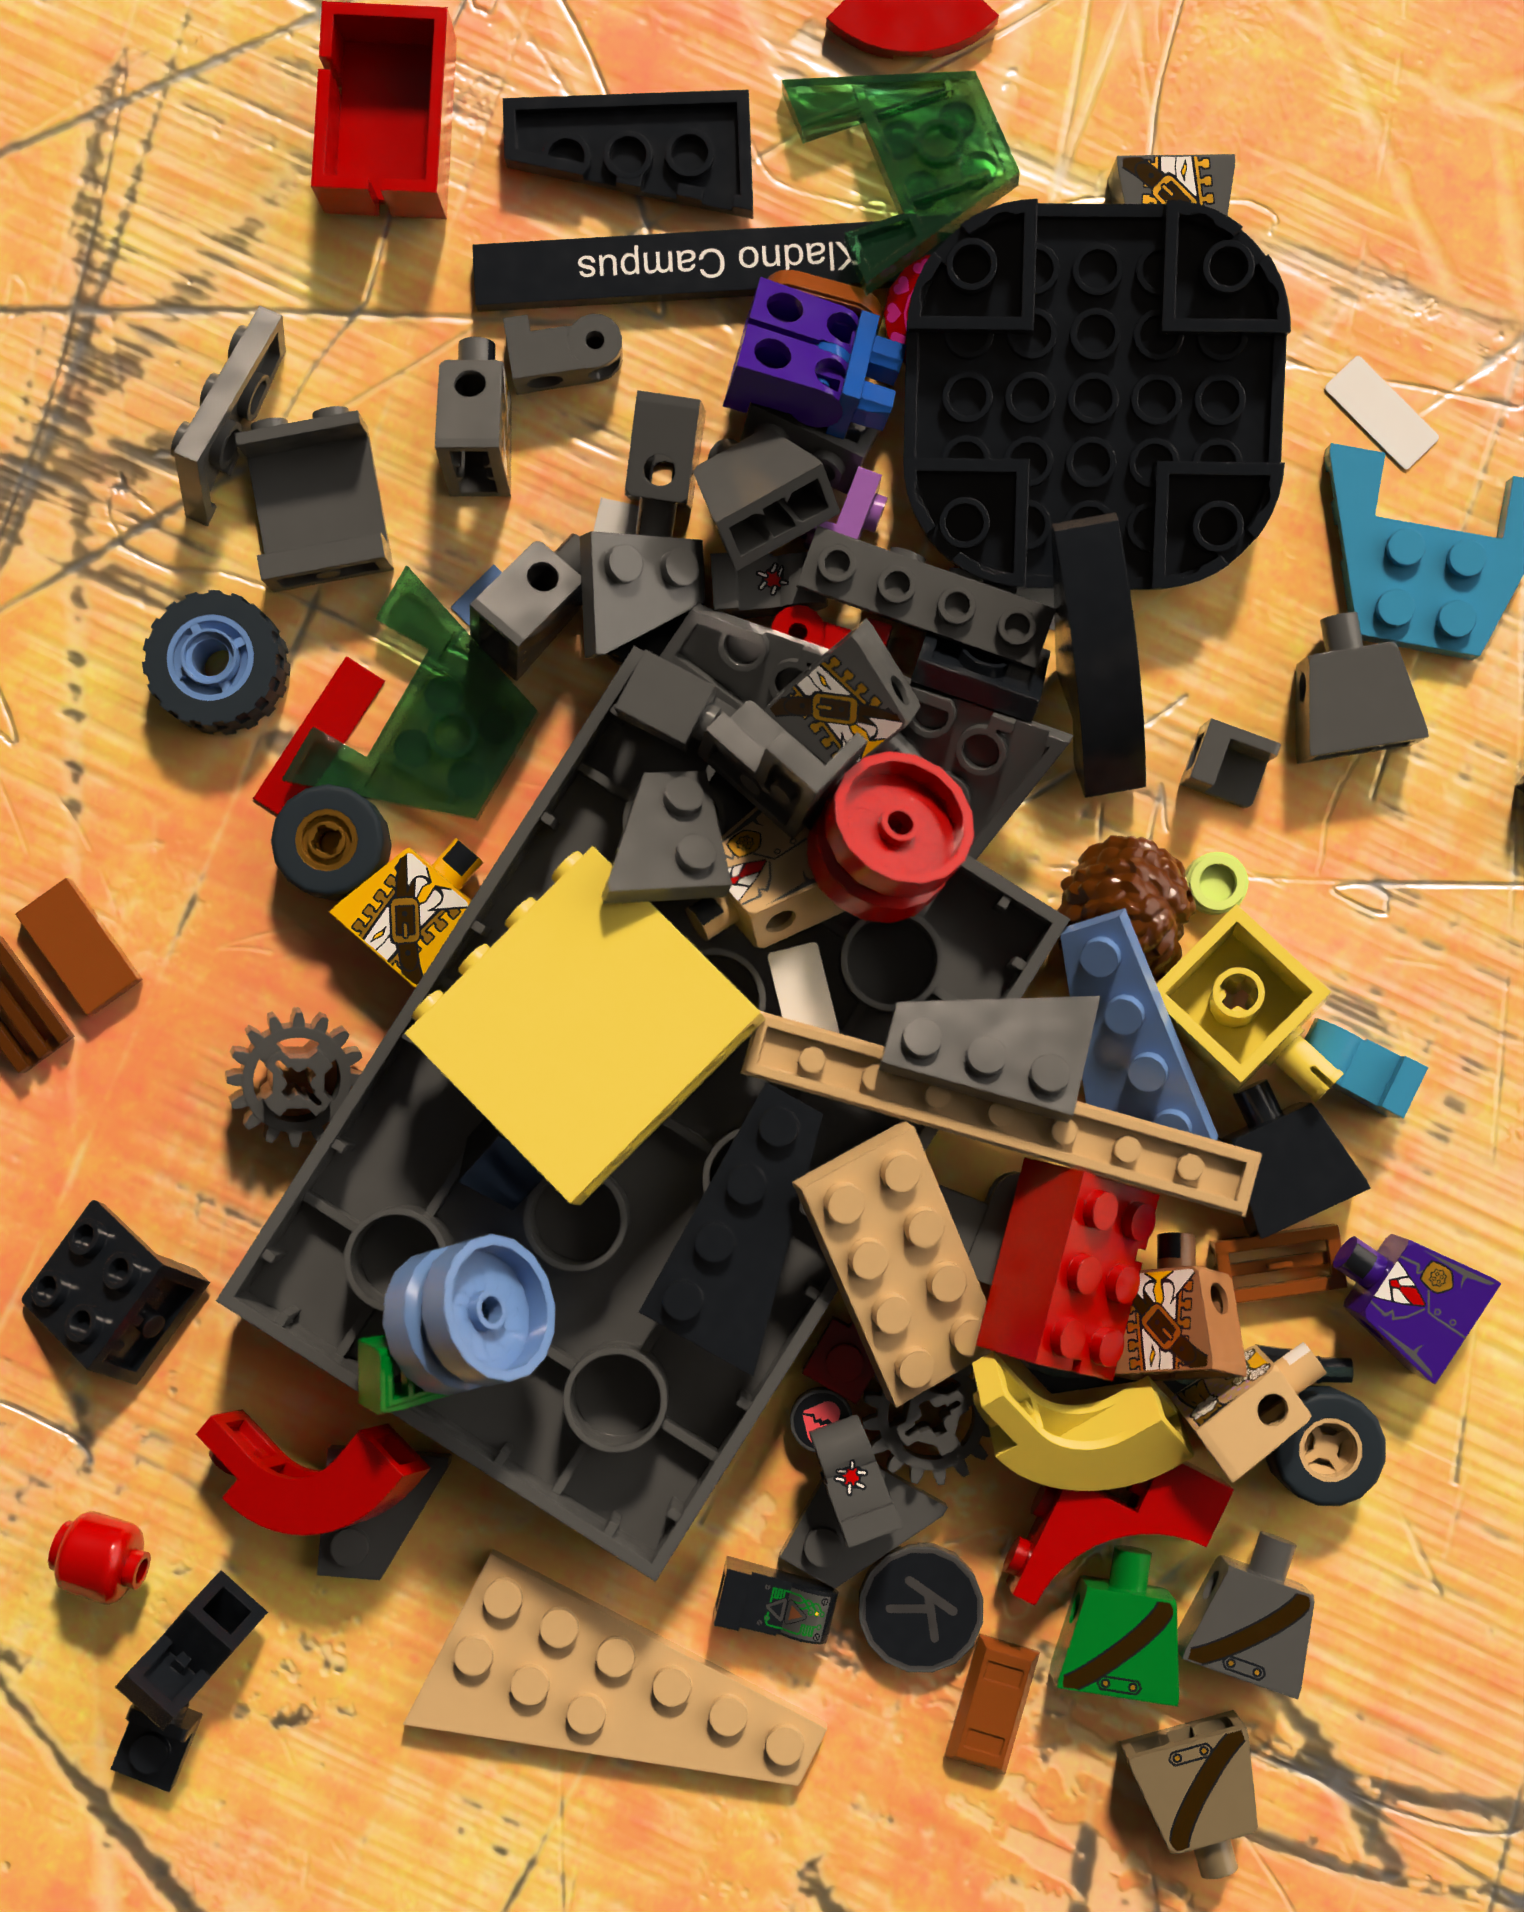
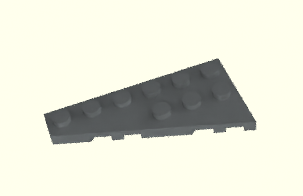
M698 603L691 609L659 657L715 685L716 697L736 710L746 701H753L764 710L783 688L829 649ZM904 676L919 700L920 709L900 733L923 759L941 767L961 787L973 814L974 839L967 855L976 860L1069 745L1073 735L1035 721L1031 723L912 682L910 677Z

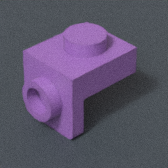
M858 466L837 523L825 521L818 526L860 540L864 529L875 533L888 499L878 494L882 475ZM817 526L799 536L805 539L803 546L808 550Z

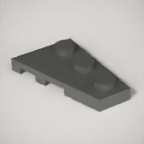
M1100 996L897 1002L892 1014L878 1070L1069 1123L1076 1107Z

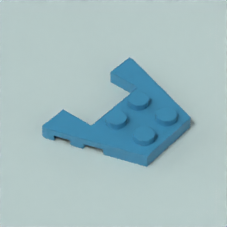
M1331 443L1325 449L1324 463L1326 472L1330 473L1334 499L1331 502L1334 525H1338L1343 557L1340 561L1348 612L1358 613L1362 640L1374 643L1395 642L1398 647L1468 660L1478 658L1524 575V478L1513 476L1506 481L1497 538L1376 516L1386 453Z

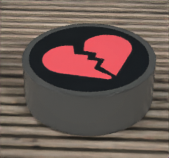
M815 1387L803 1392L794 1402L790 1413V1425L798 1443L807 1450L815 1452L809 1431L853 1415L850 1405L844 1397L827 1387Z

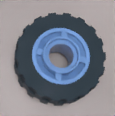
M208 590V593L205 594L194 592L185 595L186 599L178 603L174 601L165 608L167 611L160 619L156 618L151 625L153 630L149 639L145 638L143 650L146 654L142 667L143 673L148 676L149 684L147 686L151 694L161 702L160 706L190 728L194 727L203 733L214 735V732H222L224 735L236 734V730L242 728L249 730L258 725L257 721L265 715L268 717L276 709L274 705L279 697L283 698L287 689L285 686L286 677L290 676V664L287 662L286 657L289 651L286 642L280 637V631L257 606L253 603L250 604L242 596L234 593L226 595L220 590ZM217 651H228L229 661L226 668L217 675L206 676L205 665L208 658Z

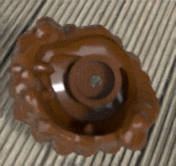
M1110 835L1103 843L1089 846L1079 857V865L1071 870L1070 876L1061 881L1060 887L1064 892L1062 893L1061 906L1057 911L1070 919L1066 925L1069 926L1125 908L1154 980L1157 981L1163 978L1181 960L1182 948L1178 941L1184 935L1183 924L1189 922L1190 916L1196 910L1195 900L1185 878L1186 871L1180 860L1174 858L1165 848H1158L1153 840H1148L1144 837ZM1060 936V937L1058 938V939H1059V941H1058V946H1059V949L1063 951V949H1062V943H1061V936Z

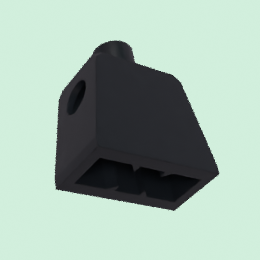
M1267 1079L1257 1081L1233 1093V1097L1247 1126L1221 1139L1227 1144L1262 1153L1245 1217L1242 1216L1248 1235L1264 1239L1371 1189L1362 1172L1312 1103L1298 1102L1281 1109Z

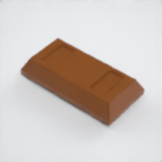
M979 1633L944 1754L946 1758L1000 1774H1006L1040 1655L1039 1651Z

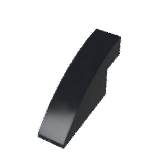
M1109 513L1052 524L1054 608H1056L1054 614L1056 672L1073 719L1074 767L1084 797L1088 798L1146 787V750L1141 676L1131 593L1119 520L1116 513Z

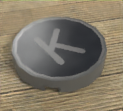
M917 1543L896 1547L868 1568L859 1589V1622L868 1644L886 1663L907 1672H935L957 1663L974 1646L983 1625V1596L972 1569L955 1552L934 1543Z

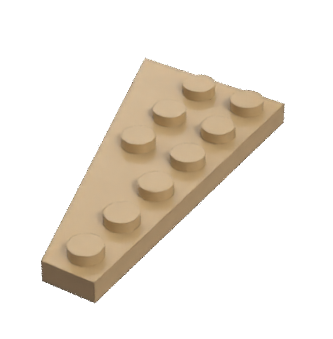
M495 1549L492 1550L403 1725L794 1786H799L827 1731V1722Z

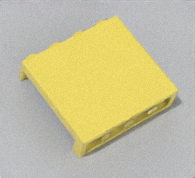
M594 846L584 855L576 851L568 856L551 876L555 884L538 901L531 897L522 902L505 921V926L509 930L491 948L487 944H483L468 955L458 969L462 976L444 994L437 990L424 999L411 1016L415 1023L404 1033L569 1203L581 1205L765 1020L762 1013L649 901L603 904L602 893L613 865Z

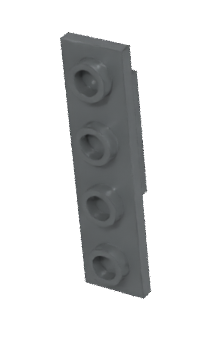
M817 526L796 587L1033 670L1036 668L1056 608L984 584V579L964 569L951 567L947 571L925 563L926 559L913 551L900 547H891L889 551Z

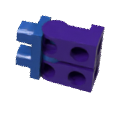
M760 277L744 325L723 407L747 413L751 402L791 414L796 420L807 426L827 427L826 434L844 439L851 422L883 431L893 407L896 391L865 381V377L894 386L904 359L906 345L876 335L879 315L862 310L860 317H858L852 310L842 305Z

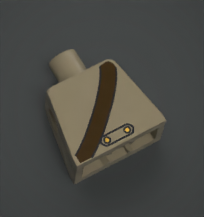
M1231 1710L1119 1741L1121 1751L1171 1854H1180L1194 1850L1201 1877L1205 1879H1219L1236 1872L1238 1864L1231 1839L1252 1834L1258 1828L1249 1735L1245 1724L1236 1712Z

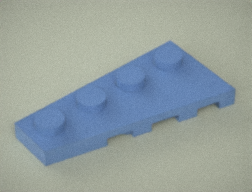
M1123 908L1066 926L1060 936L1070 997L1100 996L1082 1076L1086 1104L1217 1140L1218 1133L1126 909Z

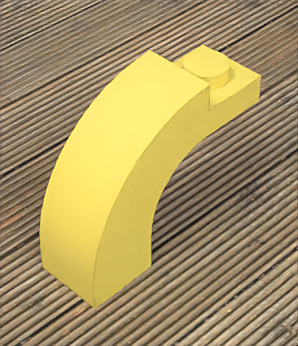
M995 1351L972 1363L978 1391L973 1393V1400L979 1414L989 1425L995 1457L1007 1468L1030 1481L1065 1490H1110L1147 1481L1195 1457L1181 1412L1149 1376L1101 1401L1082 1405H1066L1045 1400L1033 1393Z

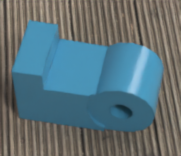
M1319 1018L1314 1019L1305 1037V1040L1337 1070L1340 1069L1344 1073L1332 1088L1386 1117L1404 1119L1429 1067L1407 1056H1400L1368 1039L1363 1040L1348 1030Z

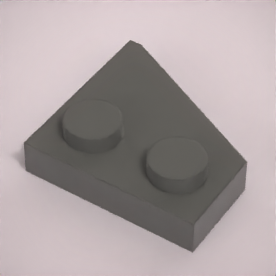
M706 771L643 774L616 851L617 854L609 878L602 893L603 904L726 897L732 882Z
M332 1444L328 1448L326 1467L336 1459L346 1445ZM415 1451L431 1469L404 1499L376 1517L342 1529L320 1534L317 1575L380 1580L450 1466L452 1454Z
M878 1464L904 1528L848 1548L842 1537L821 1478L780 1551V1558L836 1589L944 1515L948 1507L945 1502Z

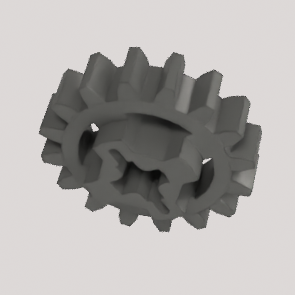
M293 1007L290 1021L287 1023H281L273 1011L267 1013L269 1029L261 1033L257 1028L248 1025L245 1028V1032L251 1042L248 1048L242 1046L231 1047L230 1054L233 1059L241 1064V1067L225 1071V1079L228 1084L241 1086V1089L229 1096L230 1103L233 1109L249 1106V1109L242 1118L244 1126L250 1130L263 1122L265 1124L263 1135L269 1143H272L281 1131L287 1132L292 1147H299L302 1132L311 1131L313 1137L318 1142L324 1132L322 1126L332 1120L350 1092L351 1086L355 1084L362 1073L360 1070L350 1068L351 1065L363 1058L357 1046L341 1048L346 1043L349 1033L342 1025L333 1029L330 1033L326 1032L328 1018L322 1012H319L313 1018L311 1024L305 1023L303 1013L299 1007ZM290 1038L311 1039L303 1047L283 1046L280 1041ZM260 1059L267 1067V1081L259 1087L260 1092L256 1095L253 1087V1076ZM278 1060L287 1068L292 1067L297 1072L304 1070L313 1093H310L304 1086L299 1087L294 1082L287 1084ZM335 1060L337 1065V1081L330 1095L324 1087L325 1073L333 1067L331 1063ZM308 1108L311 1111L299 1116L282 1115L287 1109Z
M972 1364L950 1376L958 1381L956 1384L952 1382L944 1388L934 1385L905 1402L902 1413L893 1417V1421L890 1423L888 1413L891 1402L886 1399L882 1388L880 1392H864V1402L876 1408V1413L862 1418L863 1427L867 1430L880 1431V1434L870 1442L874 1454L888 1449L891 1451L886 1463L887 1469L890 1472H896L905 1463L909 1465V1478L912 1483L918 1484L924 1470L932 1471L937 1484L943 1485L946 1478L945 1469L954 1466L961 1476L966 1477L969 1475V1471L964 1459L970 1454L982 1460L988 1457L987 1452L979 1441L982 1436L991 1437L989 1425L979 1414L973 1400V1393L978 1391L976 1379L969 1377L973 1371ZM927 1400H930L934 1407L946 1405L939 1412L942 1422L931 1428L926 1420L915 1423L922 1416L919 1405ZM972 1406L970 1427L964 1438L959 1441L955 1435L959 1417L969 1411V1407ZM919 1441L936 1446L940 1454H918L907 1449L904 1445L908 1447Z

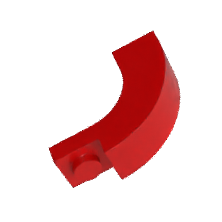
M243 1409L211 1415L196 1433L198 1438L210 1449L209 1456L213 1463L223 1472L233 1475L237 1479L222 1499L236 1512L253 1523L269 1530L289 1535L323 1534L376 1517L404 1499L431 1469L388 1423L359 1430L336 1459L322 1471L303 1467L291 1460Z

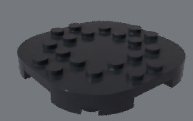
M1023 199L1006 202L972 216L960 224V227L936 251H933L916 281L908 309L903 464L906 492L913 514L927 539L949 562L992 584L1016 588L1054 589L1052 524L1116 513L1120 525L1130 590H1160L1191 584L1219 572L1257 539L1274 511L1284 477L1285 463H1281L1286 344L1287 335L1291 333V317L1287 293L1275 263L1269 254L1265 255L1255 241L1241 230L1242 225L1215 209L1180 200H1166L1165 204L1038 203V199Z

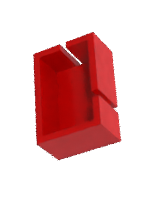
M322 1L319 58L324 69H318L311 188L324 213L379 216L380 204H387L392 217L447 219L457 38L448 7Z
M1024 1157L976 1346L1034 1364L1113 1381L1117 1363L1124 1350V1335L1132 1303L1140 1286L1139 1275L1142 1262L1135 1261L1138 1249L1146 1250L1149 1237L1155 1227V1212L1160 1195L1086 1171Z

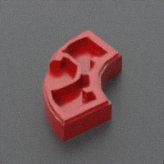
M844 0L826 18V28L851 46L872 55L893 59L894 56L919 57L931 55V59L952 54L972 45L997 26L999 15L984 0Z

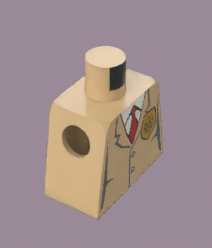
M755 807L726 832L721 838L732 886L726 897L699 899L686 908L687 916L697 933L705 941H708L735 923L754 947L766 948L844 912L818 887L809 867L807 853L809 829L805 827L792 839Z

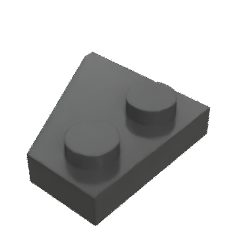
M594 531L579 536L585 658L602 656L693 609L698 603L702 604L705 602L703 540Z

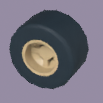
M1309 1386L1298 1394V1397L1312 1415L1309 1422L1268 1454L1265 1459L1270 1472L1297 1497L1317 1506H1342L1360 1499L1377 1483L1386 1462V1439L1378 1418L1361 1401L1330 1386Z

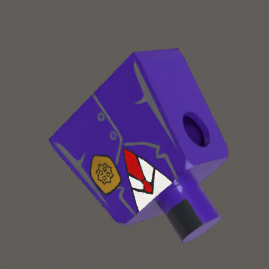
M1392 1233L1385 1238L1377 1251L1356 1236H1353L1341 1246L1333 1261L1335 1269L1356 1282L1344 1300L1343 1307L1406 1369L1433 1384H1436L1502 1284L1484 1273Z

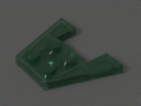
M976 71L781 79L782 95L803 144L861 125L898 215L844 233L845 247L866 296L949 237L960 227V224L986 210L1019 186L1020 170Z
M406 565L380 609L376 620L385 627L428 650L426 656L367 757L313 727L283 776L282 781L309 788L326 784L346 787L365 799L478 821L538 718L539 712Z

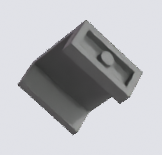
M343 406L325 407L314 411L312 419L288 423V420L285 418H266L252 423L251 430L234 433L236 445L248 460L264 554L257 555L260 577L273 592L394 570L369 430L358 410L349 412V409Z

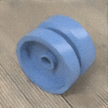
M490 1234L411 1256L394 1272L384 1296L383 1327L390 1353L405 1377L427 1392L451 1395L470 1391L481 1386L488 1387L510 1382L530 1375L546 1358L554 1336L555 1303L548 1277L535 1256L514 1239Z

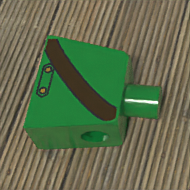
M1115 1545L1109 1579L1087 1575L1079 1577L1050 1664L1049 1672L1057 1688L1178 1707L1176 1600L1167 1589L1147 1585L1152 1552L1133 1546Z

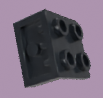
M92 1200L22 1296V1303L87 1370L137 1385L208 1287L210 1281L197 1269L156 1254L104 1203Z

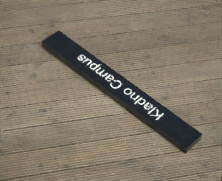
M962 216L472 244L475 305L478 312L754 296L760 277L767 279L773 273L781 270H796L865 290L890 288L904 268L936 251L960 227L964 219Z

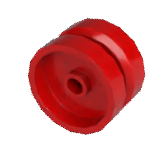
M887 751L864 757L843 775L835 787L831 798L825 802L817 814L807 837L809 867L818 887L834 904L862 920L893 923L914 917L933 901L944 887L946 881L954 875L965 861L974 839L972 810L961 787L941 767L917 755Z

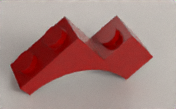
M1188 1461L1157 1477L1127 1486L1126 1490L1132 1493L1128 1502L1105 1490L1074 1491L1041 1485L1031 1507V1514L1037 1516L1026 1539L1021 1536L1015 1539L1003 1565V1571L1009 1573L1006 1583L1012 1595L1035 1606L1052 1579L1067 1564L1082 1553L1104 1542L1124 1536L1160 1534L1190 1540L1207 1547L1234 1489L1222 1478Z

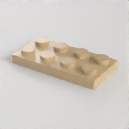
M903 1120L792 1182L884 1395L896 1408L992 1352V1350L976 1346L987 1301L913 1125Z

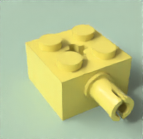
M1237 904L1156 984L1179 1040L1235 1093L1265 1063L1268 1066H1271L1273 1063L1277 1064L1311 1096L1310 1099L1315 1103L1344 1074L1340 1069L1337 1070L1301 1036L1305 1031L1302 1026L1324 1005L1331 991ZM1224 989L1233 995L1241 989L1247 992L1249 995L1245 1003L1247 1010L1239 1006L1232 1010L1227 1008L1223 1004L1226 997Z

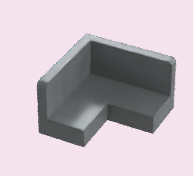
M746 701L731 717L722 712L705 729L697 755L790 838L794 839L814 819L825 802L831 798L835 787L843 775L857 763L868 741L857 732L824 765L755 702Z

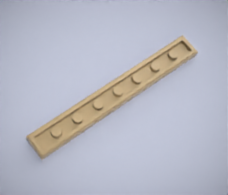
M760 1011L765 1020L752 1032L741 1074L1244 1217L1246 1215L1262 1153L1079 1101L1076 1102L1073 1117L1069 1123L893 1075L878 1070L884 1049L882 1045Z

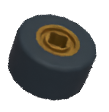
M330 784L306 788L289 799L275 819L271 837L275 863L286 880L309 895L334 901L344 899L385 866L389 861L392 846L388 824L377 807L350 788Z

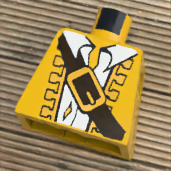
M457 838L452 841L432 865L416 851L407 848L336 904L329 913L416 988L471 902V899L460 889L484 862Z

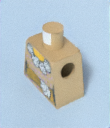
M1304 1342L1274 1363L1257 1345L1248 1347L1244 1350L1247 1377L1197 1379L1170 1397L1199 1440L1232 1483L1309 1422L1312 1415L1298 1397V1394L1326 1375L1327 1372Z

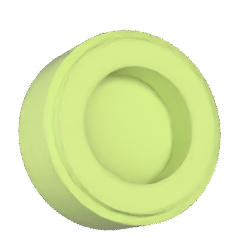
M1210 852L1196 858L1186 869L1185 878L1195 900L1196 910L1202 913L1219 915L1229 912L1236 904L1239 906L1247 894L1249 886L1247 871L1243 864L1231 854Z

